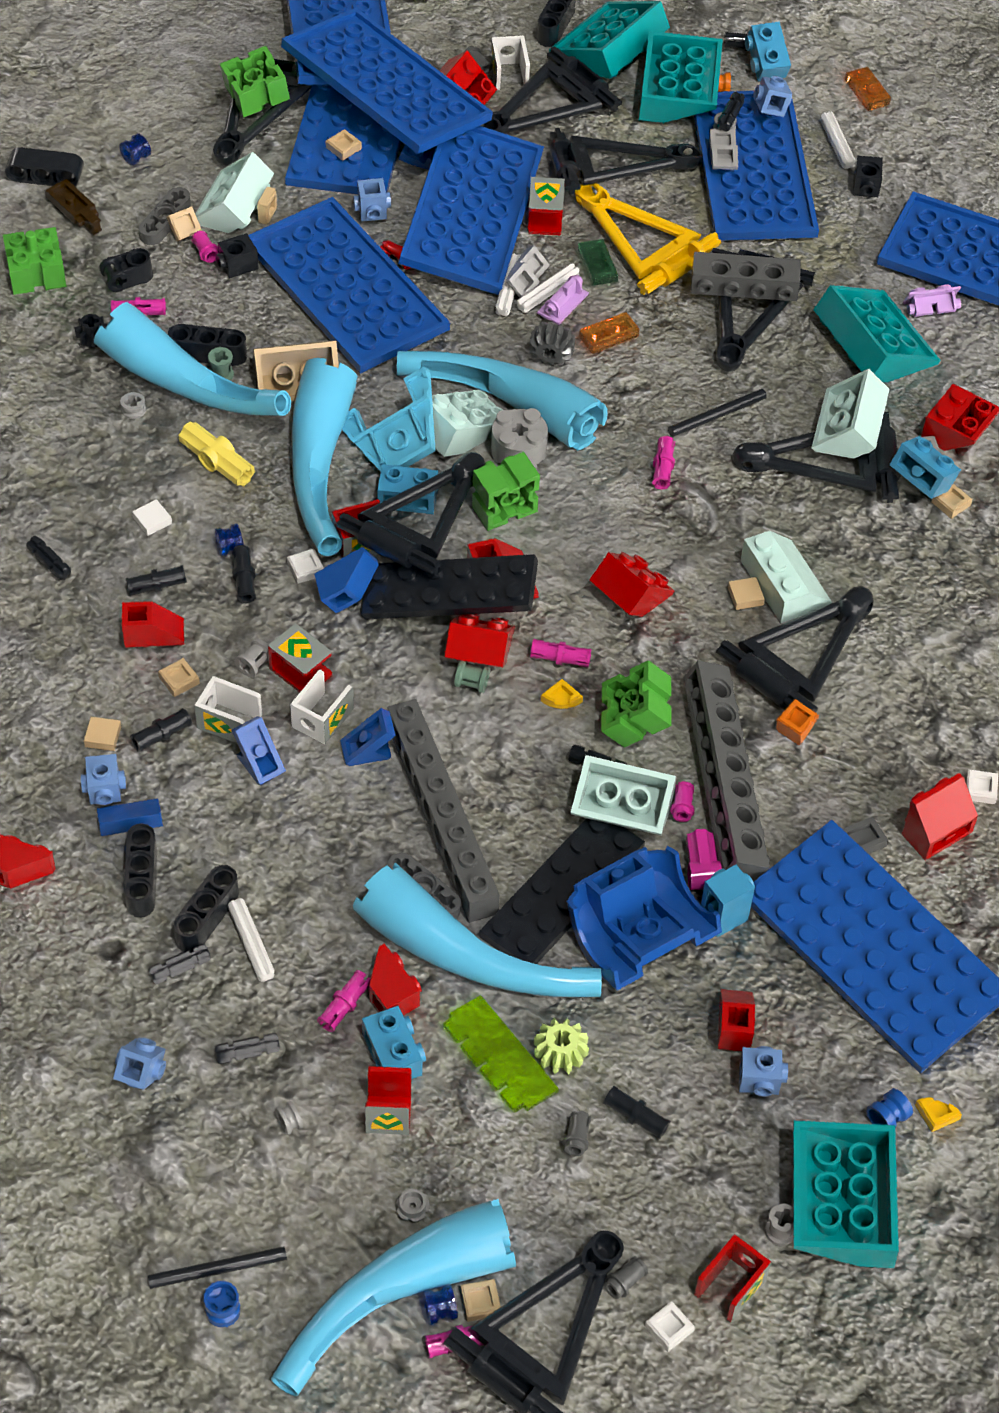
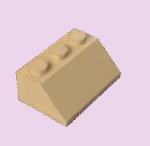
M334 340L253 349L257 388L259 390L286 391L290 395L291 401H295L306 361L312 358L327 359L326 365L339 367L337 344Z

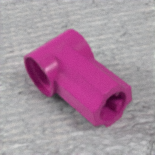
M695 829L692 833H688L686 837L689 858L687 867L689 890H704L705 881L710 879L715 872L722 869L721 862L717 861L713 833L707 831V829Z

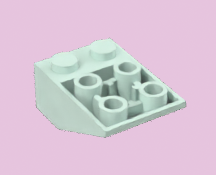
M481 390L432 395L435 449L445 457L464 454L492 437L493 422L496 419L497 413L503 409L497 407L488 398V395Z

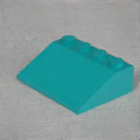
M607 1L554 46L568 57L575 56L599 77L610 79L619 74L618 71L624 66L631 64L638 54L647 50L649 31L665 32L670 28L661 1Z
M649 31L639 120L665 123L716 110L723 39Z
M830 285L813 309L819 316L820 322L833 334L834 340L848 353V358L862 372L870 369L882 382H890L933 367L941 361L884 290Z
M793 1121V1249L859 1267L895 1268L899 1253L895 1125Z

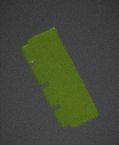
M481 995L449 1014L450 1018L443 1024L444 1029L456 1043L464 1041L460 1048L475 1067L483 1065L479 1071L495 1091L504 1088L499 1093V1096L513 1113L518 1112L523 1107L526 1111H529L559 1092L556 1084Z

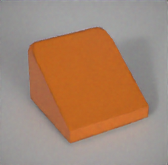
M795 699L777 718L776 729L791 741L800 745L818 720L819 715Z

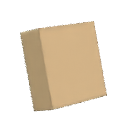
M344 129L326 140V148L341 160H345L362 149V142Z
M266 187L257 203L258 223L267 225L277 209L275 188Z
M192 207L166 217L176 241L193 236L197 231H202Z
M952 484L948 492L933 498L931 503L952 519L971 506L972 498L955 484Z
M757 577L729 581L728 590L736 610L764 605L765 599Z
M184 658L158 671L160 680L174 697L200 684L198 675Z
M91 717L84 739L85 747L115 751L121 730V721Z
M495 1279L461 1285L460 1290L467 1322L484 1319L501 1307Z

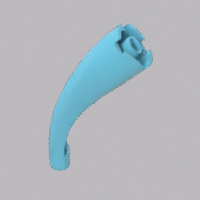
M128 302L122 303L110 313V316L113 318L106 328L101 325L95 335L94 343L130 372L192 401L220 410L247 415L284 416L290 411L291 397L286 391L249 388L212 372L184 351L166 332Z
M397 351V375L409 376L425 366L429 369L431 378L450 380L475 387L502 399L516 409H537L547 424L548 433L577 451L593 443L596 439L593 433L599 423L602 426L606 423L608 412L604 403L574 384L550 374L508 362L473 355L437 351Z
M312 358L306 361L294 403L292 422L293 480L298 506L310 538L321 555L332 556L341 549L342 540L330 519L328 511V474L336 443L345 423L357 386L358 376L352 369L342 363H339V367L336 368L326 365L327 359Z
M397 863L394 864L393 870L386 865L373 875L364 885L368 892L361 901L356 897L353 903V910L372 928L390 941L415 956L464 978L504 990L533 995L601 997V968L571 967V969L542 966L517 959L490 947L454 918Z
M499 1199L468 1207L426 1226L394 1245L357 1272L326 1301L300 1332L271 1377L272 1382L284 1392L298 1396L315 1372V1364L331 1344L348 1328L375 1309L395 1300L430 1289L516 1267L514 1251L511 1252L510 1234Z

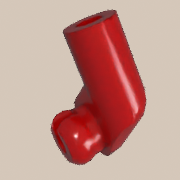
M390 240L383 241L379 247L388 256L392 254L399 261L403 246ZM402 265L404 269H410V268H411V267Z

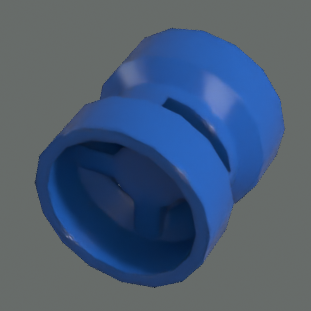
M893 1088L884 1094L881 1102L875 1101L869 1105L866 1113L872 1124L895 1125L896 1128L897 1122L906 1121L913 1115V1107L901 1091Z
M217 1281L212 1283L204 1293L205 1313L212 1325L219 1328L233 1325L239 1318V1293L232 1283Z

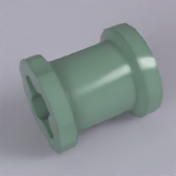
M223 347L212 349L208 354L209 363L212 365L210 370L231 381L234 377V371L231 367L233 360L232 352Z
M461 660L455 675V686L460 687L464 685L478 689L479 693H484L489 681L490 667L485 666L484 669L469 666L465 661Z

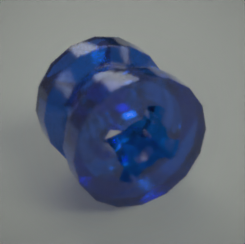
M140 133L133 135L130 141L125 140L119 144L122 157L132 166L139 163L140 158H147L151 155V147L146 138Z
M237 523L231 524L227 529H222L221 527L214 529L216 544L221 556L228 555L236 546L244 545Z
M451 1285L443 1286L440 1291L436 1292L430 1289L423 1291L425 1311L430 1325L438 1324L439 1320L444 1318L449 1320L458 1319L457 1305Z

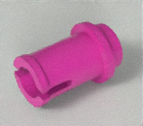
M205 231L195 232L192 236L194 239H191V241L198 249L200 259L207 263L216 261L215 256L218 254V246L210 241Z
M678 782V785L676 784L675 798L670 812L673 818L679 822L689 821L695 812V808L692 805L694 785L689 782Z

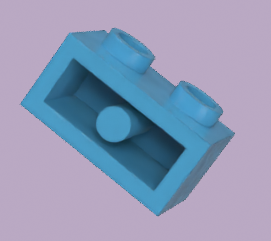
M780 21L751 25L747 36H745V47L747 51H750L751 70L753 73H756L757 81H761L762 76L786 78L791 68V63Z
M920 436L902 443L890 463L892 468L931 499L948 492L961 471L950 457L942 455L933 447L930 441Z
M382 464L377 490L378 500L381 503L437 475L438 470ZM438 489L396 511L434 515Z
M737 864L727 870H718L704 884L701 906L708 911L716 910L720 914L722 933L716 935L717 937L743 924L749 918L755 885L752 878L747 873H743Z
M399 1006L362 1018V1035L376 1067L411 1068L412 1079L422 1076L423 1062L426 1061L425 1052L420 1042L415 1044L412 1037L414 1034L412 1022L408 1015L403 1017Z

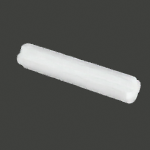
M833 112L822 113L821 124L842 168L845 170L848 168L852 169L855 166L856 160Z
M512 254L503 287L499 292L495 312L497 315L507 316L510 313L515 291L506 279L521 254Z
M574 264L567 265L517 300V308L523 313H527L556 293L570 276L579 275V268Z
M242 898L231 900L228 903V910L258 980L265 982L273 979L275 976L274 968L245 901Z

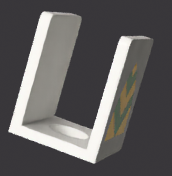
M524 36L492 37L491 64L493 65L492 72L497 90H500L502 64L519 63L523 84H525L529 80L530 62ZM505 46H512L514 48V52L509 55H504L500 51Z
M319 669L290 704L291 724L294 729L325 745L354 709L353 687L348 685L323 716L312 712L313 707L325 694L324 671ZM304 718L312 722L315 728L308 726L304 722Z
M212 676L194 705L198 729L237 743L232 729L245 723V721L214 709L217 704L253 718L262 716L261 695L259 693Z

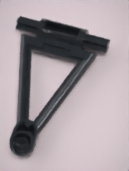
M554 46L547 53L549 60L499 111L493 112L492 120L484 123L483 127L508 134L509 132L602 108V103L613 112H616L618 106L622 105V100L608 90L609 84L579 59L575 56L568 57ZM548 77L579 102L510 119V116Z
M274 59L275 65L278 64L286 77L290 99L272 106L242 133L237 131L241 112L236 106L235 98L232 99L231 97L224 133L218 138L213 148L215 158L220 164L229 166L236 162L242 154L244 147L312 88V85L298 84L295 62Z
M555 128V131L549 134L551 140L549 150L557 178L565 179V190H569L571 195L575 194V190H580L581 188L579 178H581L583 186L666 168L674 170L694 169L700 165L703 157L702 152L690 144H673L665 148L571 135L569 140L565 137L564 132L560 131V128ZM587 148L659 157L660 159L594 172ZM687 148L692 149L690 155L683 154V151Z
M717 248L712 249V253L772 257L740 249L738 253ZM800 269L799 291L803 287L802 284L813 285L816 272ZM718 296L721 341L717 349L718 366L727 372L737 370L744 359L747 349L790 301L773 300L741 336L734 334L731 296Z
M884 412L876 449L858 457L860 476L775 457L777 454L812 446L815 432L767 444L762 442H746L738 445L733 452L734 464L746 472H763L773 469L871 492H876L877 480V482L881 483L883 500L887 499V503H893V499H899L897 481L900 479L901 474L890 466L898 448L895 430L890 427L889 412ZM744 462L752 463L749 467H745L742 464Z
M468 452L462 455L451 468L357 515L358 519L342 513L340 520L337 522V527L356 536L360 545L406 568H410L413 565L435 576L442 564L436 558L444 545L469 489L473 487V471L486 465L484 458L476 452ZM449 483L455 487L431 538L385 516Z
M853 587L839 601L740 641L738 643L739 648L728 640H724L716 650V653L736 667L735 673L781 708L789 706L796 699L816 713L818 707L811 702H814L856 623L863 620L871 612L874 603L873 594L866 587ZM834 617L840 621L810 679L806 678L765 647Z
M603 1230L597 1232L584 1247L580 1255L470 1327L468 1331L486 1346L484 1349L457 1327L449 1334L443 1345L470 1365L468 1369L470 1374L519 1413H563L544 1398L541 1393L543 1391L555 1402L564 1405L607 1274L610 1273L622 1257L624 1245L621 1239L610 1231ZM584 1273L588 1280L556 1375H554L500 1332L499 1329Z

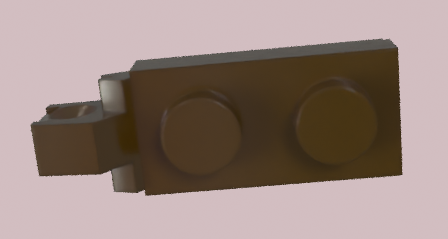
M65 179L44 190L45 197L74 224H77L79 227L84 225L86 230L93 235L102 231L96 205L70 181Z

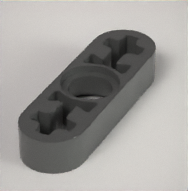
M176 187L169 190L141 222L139 233L140 240L144 244H159L172 230L167 218L162 219L159 217L161 214L171 215L191 207L190 193L187 189Z
M397 853L389 858L387 865L392 870L395 863L401 868L406 866L407 873L418 883L427 882L431 884L433 888L428 893L440 904L441 902L444 905L451 903L452 909L449 907H445V909L454 918L457 919L461 913V899L456 892L409 854Z

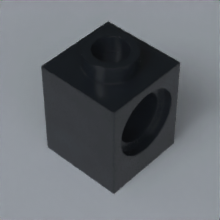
M857 155L853 176L854 196L879 198L882 183L883 157Z
M247 233L218 242V254L215 256L216 262L220 270H225L229 279L259 269L258 252Z

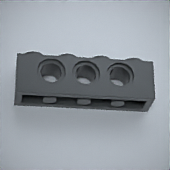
M694 252L691 293L797 301L800 287L801 260Z

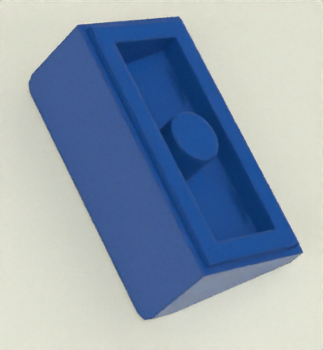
M158 798L97 808L101 836L125 833L132 826L140 823L148 824L152 828L163 826Z

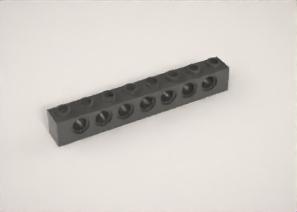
M697 661L684 676V683L718 859L721 862L722 869L727 870L737 864L741 871L747 873L754 882L769 870L770 858L767 855L764 831L759 816V805L756 802L754 781L751 777L748 763L749 756L746 753L743 739L744 732L741 728L738 714L739 708L736 704L733 690L734 684L731 680L729 666Z
M417 699L388 706L387 711H390L396 735L392 738L454 889L461 899V905L468 922L471 923L494 916L499 911L500 894Z

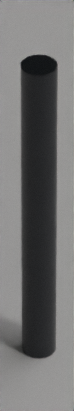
M759 389L669 426V434L672 437L764 400L767 398V394L764 389Z
M285 1246L148 1275L149 1287L153 1289L287 1260Z

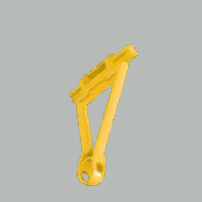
M597 183L585 186L581 184L580 190H575L577 203L594 215L636 276L641 280L637 283V287L640 288L642 295L649 294L661 285L667 287L692 270L694 252L709 253L713 248L721 245V240L718 239L716 232L710 233L698 241L701 237L700 233L610 197L606 189ZM592 186L597 190V194L593 192ZM606 210H612L677 238L644 260H641Z

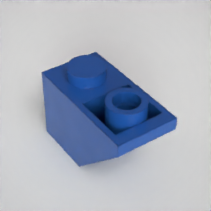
M361 547L316 572L314 575L321 601L336 614L360 601L379 565L378 560L364 547Z

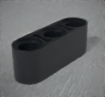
M548 0L538 19L537 41L540 45L553 47L559 42L575 13L576 0Z
M17 147L11 151L5 168V174L10 180L15 182L54 186L67 179L76 187L84 167V161L74 153Z
M176 324L168 330V335L184 351L200 363H209V352L218 347L227 348L232 352L233 360L231 366L242 365L247 360L246 336L240 330L189 324Z
M143 823L132 826L127 832L124 878L127 910L131 915L139 918L150 915L155 908L158 853L154 829L148 824ZM137 896H145L143 898L136 899Z
M219 865L213 868L175 918V940L177 947L181 951L188 950L191 952L193 951L192 947L205 944L229 911L228 903L238 898L237 873L231 866ZM205 907H210V908H211V909H209V910H202V908H205ZM186 931H194V932L191 933V934H185V933H184V932H186Z

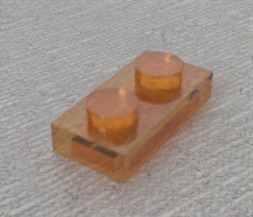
M869 67L846 72V83L867 111L890 105V95Z
M627 312L580 329L579 337L589 351L595 354L639 337L640 329Z

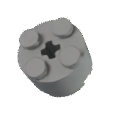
M534 408L501 410L497 413L492 425L491 455L497 464L501 463L508 456H514L522 452L527 455L535 468H537V464L545 460L548 427L545 420L541 417V413Z

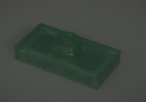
M604 239L578 243V252L592 286L618 282V273Z

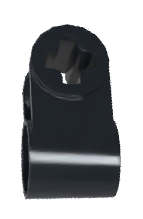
M136 248L117 256L108 257L99 265V270L107 278L106 284L112 292H120L139 284H145L153 278L150 253L143 248Z

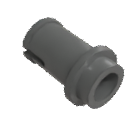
M474 46L466 48L465 51H469L486 75L489 74L493 65L481 54V50Z
M573 1111L570 1113L568 1134L563 1138L564 1150L572 1156L583 1155L589 1147L587 1134L591 1116L584 1111Z
M633 1256L615 1274L610 1273L607 1275V1281L604 1283L605 1289L615 1299L624 1298L629 1294V1289L643 1276L648 1274V1268L640 1258Z

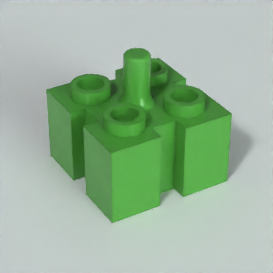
M267 46L248 52V58L243 60L235 57L220 63L224 85L232 99L235 98L236 106L243 117L262 111L267 103L272 107L290 99L286 77L278 64L275 65L274 58Z
M56 227L38 229L35 232L27 231L25 235L24 232L3 235L13 295L35 292L34 287L45 286V290L67 287Z
M524 452L506 457L501 462V465L497 467L492 461L485 462L486 465L473 471V487L475 492L472 493V508L487 531L507 524L508 519L516 516L517 519L538 512V496L535 491L539 490L540 474Z
M648 660L631 668L630 675L627 677L619 674L602 682V703L607 705V710L601 713V732L625 748L642 740L647 731L653 735L672 726L671 705L666 703L671 697V676Z

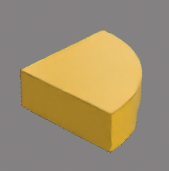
M561 679L541 695V702L553 708L567 709L581 704L583 696Z
M931 1097L918 1099L915 1103L916 1108L931 1132L959 1121L962 1116L961 1112L954 1105L933 1100Z

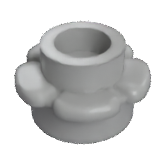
M417 1189L404 1191L396 1202L398 1206L397 1213L403 1220L410 1219L412 1222L424 1219L425 1213L430 1209L428 1198ZM415 1204L416 1208L411 1209L409 1206Z

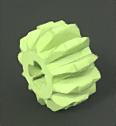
M568 1017L563 1021V1024H559L555 1018L551 1020L550 1026L542 1023L539 1031L540 1034H536L534 1037V1045L536 1047L534 1055L536 1059H541L543 1069L553 1066V1072L556 1074L559 1068H564L569 1075L572 1071V1066L580 1068L583 1065V1058L588 1056L589 1047L586 1045L588 1044L587 1033H581L582 1027L580 1023L570 1026Z

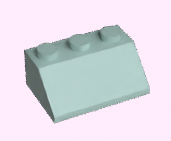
M254 152L249 153L219 172L195 213L200 226L231 233L238 228L240 230L244 229L250 223V215L257 209V203L266 187H270L269 182L274 175Z
M870 369L826 389L812 444V449L815 452L854 459L876 449L889 388Z
M772 531L744 539L741 563L751 578L757 577L762 594L780 623L798 618L832 603L792 540Z
M586 755L571 815L661 836L669 815L676 787V776Z

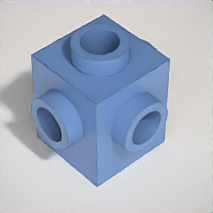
M762 76L760 85L755 87L753 97L761 113L784 117L791 103L792 92L783 78L778 76H772L771 78Z
M383 178L357 180L358 195L353 196L354 210L360 213L361 222L387 219V208H391L390 192L385 190Z
M117 755L85 757L86 774L81 775L82 793H88L90 805H107L112 802H121L120 789H126L124 770L119 771Z
M135 1038L119 1049L115 1060L117 1066L113 1079L126 1083L130 1087L144 1090L163 1076L166 1068V1061L163 1060L166 1049L156 1046V1042L151 1039Z
M759 1046L757 1048L743 1047L739 1062V1092L755 1093L762 1097L771 1096L772 1094L779 1095L781 1083H787L788 1063H782V1050H776L768 1046Z

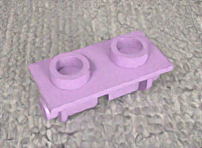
M579 275L570 276L566 283L545 302L537 314L553 321L557 325L561 324L589 294V292L582 289V278Z
M941 285L932 290L916 288L909 292L903 304H908V315H913L914 317L932 315L934 313L932 305H936L937 314L956 312L957 309L961 308L960 298L955 297L961 287Z

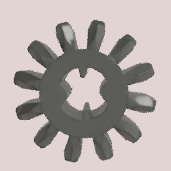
M550 321L549 324L541 322L531 333L529 350L534 353V358L542 359V363L550 362L554 366L557 362L563 365L573 355L576 336L571 334L570 328H563L562 323L557 325L553 321Z

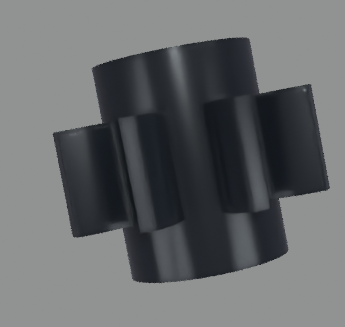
M87 314L78 319L79 326L74 327L76 338H80L81 345L92 348L98 347L94 343L95 335L99 327L102 325L106 328L107 323H104L103 316Z

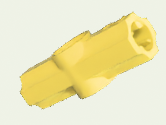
M190 421L183 426L181 433L178 435L179 442L198 455L201 464L208 471H219L237 486H245L250 482L251 477L255 473L254 466L235 452L233 445L224 436L216 438L196 422L192 423Z

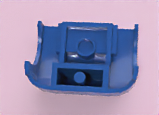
M669 846L665 850L647 851V848L644 847L634 851L575 884L574 892L567 900L570 921L584 956L593 968H601V976L616 990L643 977L642 966L685 942L690 941L695 946H698L722 933L720 914L716 910H706L695 899L684 879L679 853Z

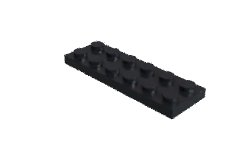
M535 554L440 560L442 564L435 576L413 565L410 568H406L396 562L379 563L364 593L361 614L365 620L532 611L538 559Z
M586 818L483 926L479 932V937L500 952L537 964L572 927L567 900L574 892V885L634 851L644 848L645 841L622 826Z

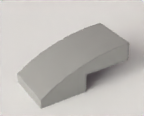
M710 129L709 143L712 169L738 170L736 130L730 129L725 132L724 130Z
M535 245L529 246L514 264L506 281L521 298L540 283L538 278L550 264Z

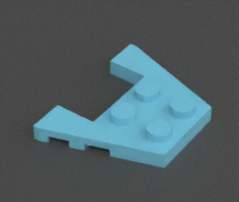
M425 366L403 378L413 403L376 425L366 429L360 412L356 408L348 411L342 430L380 471L382 464L409 467L436 451L431 373Z

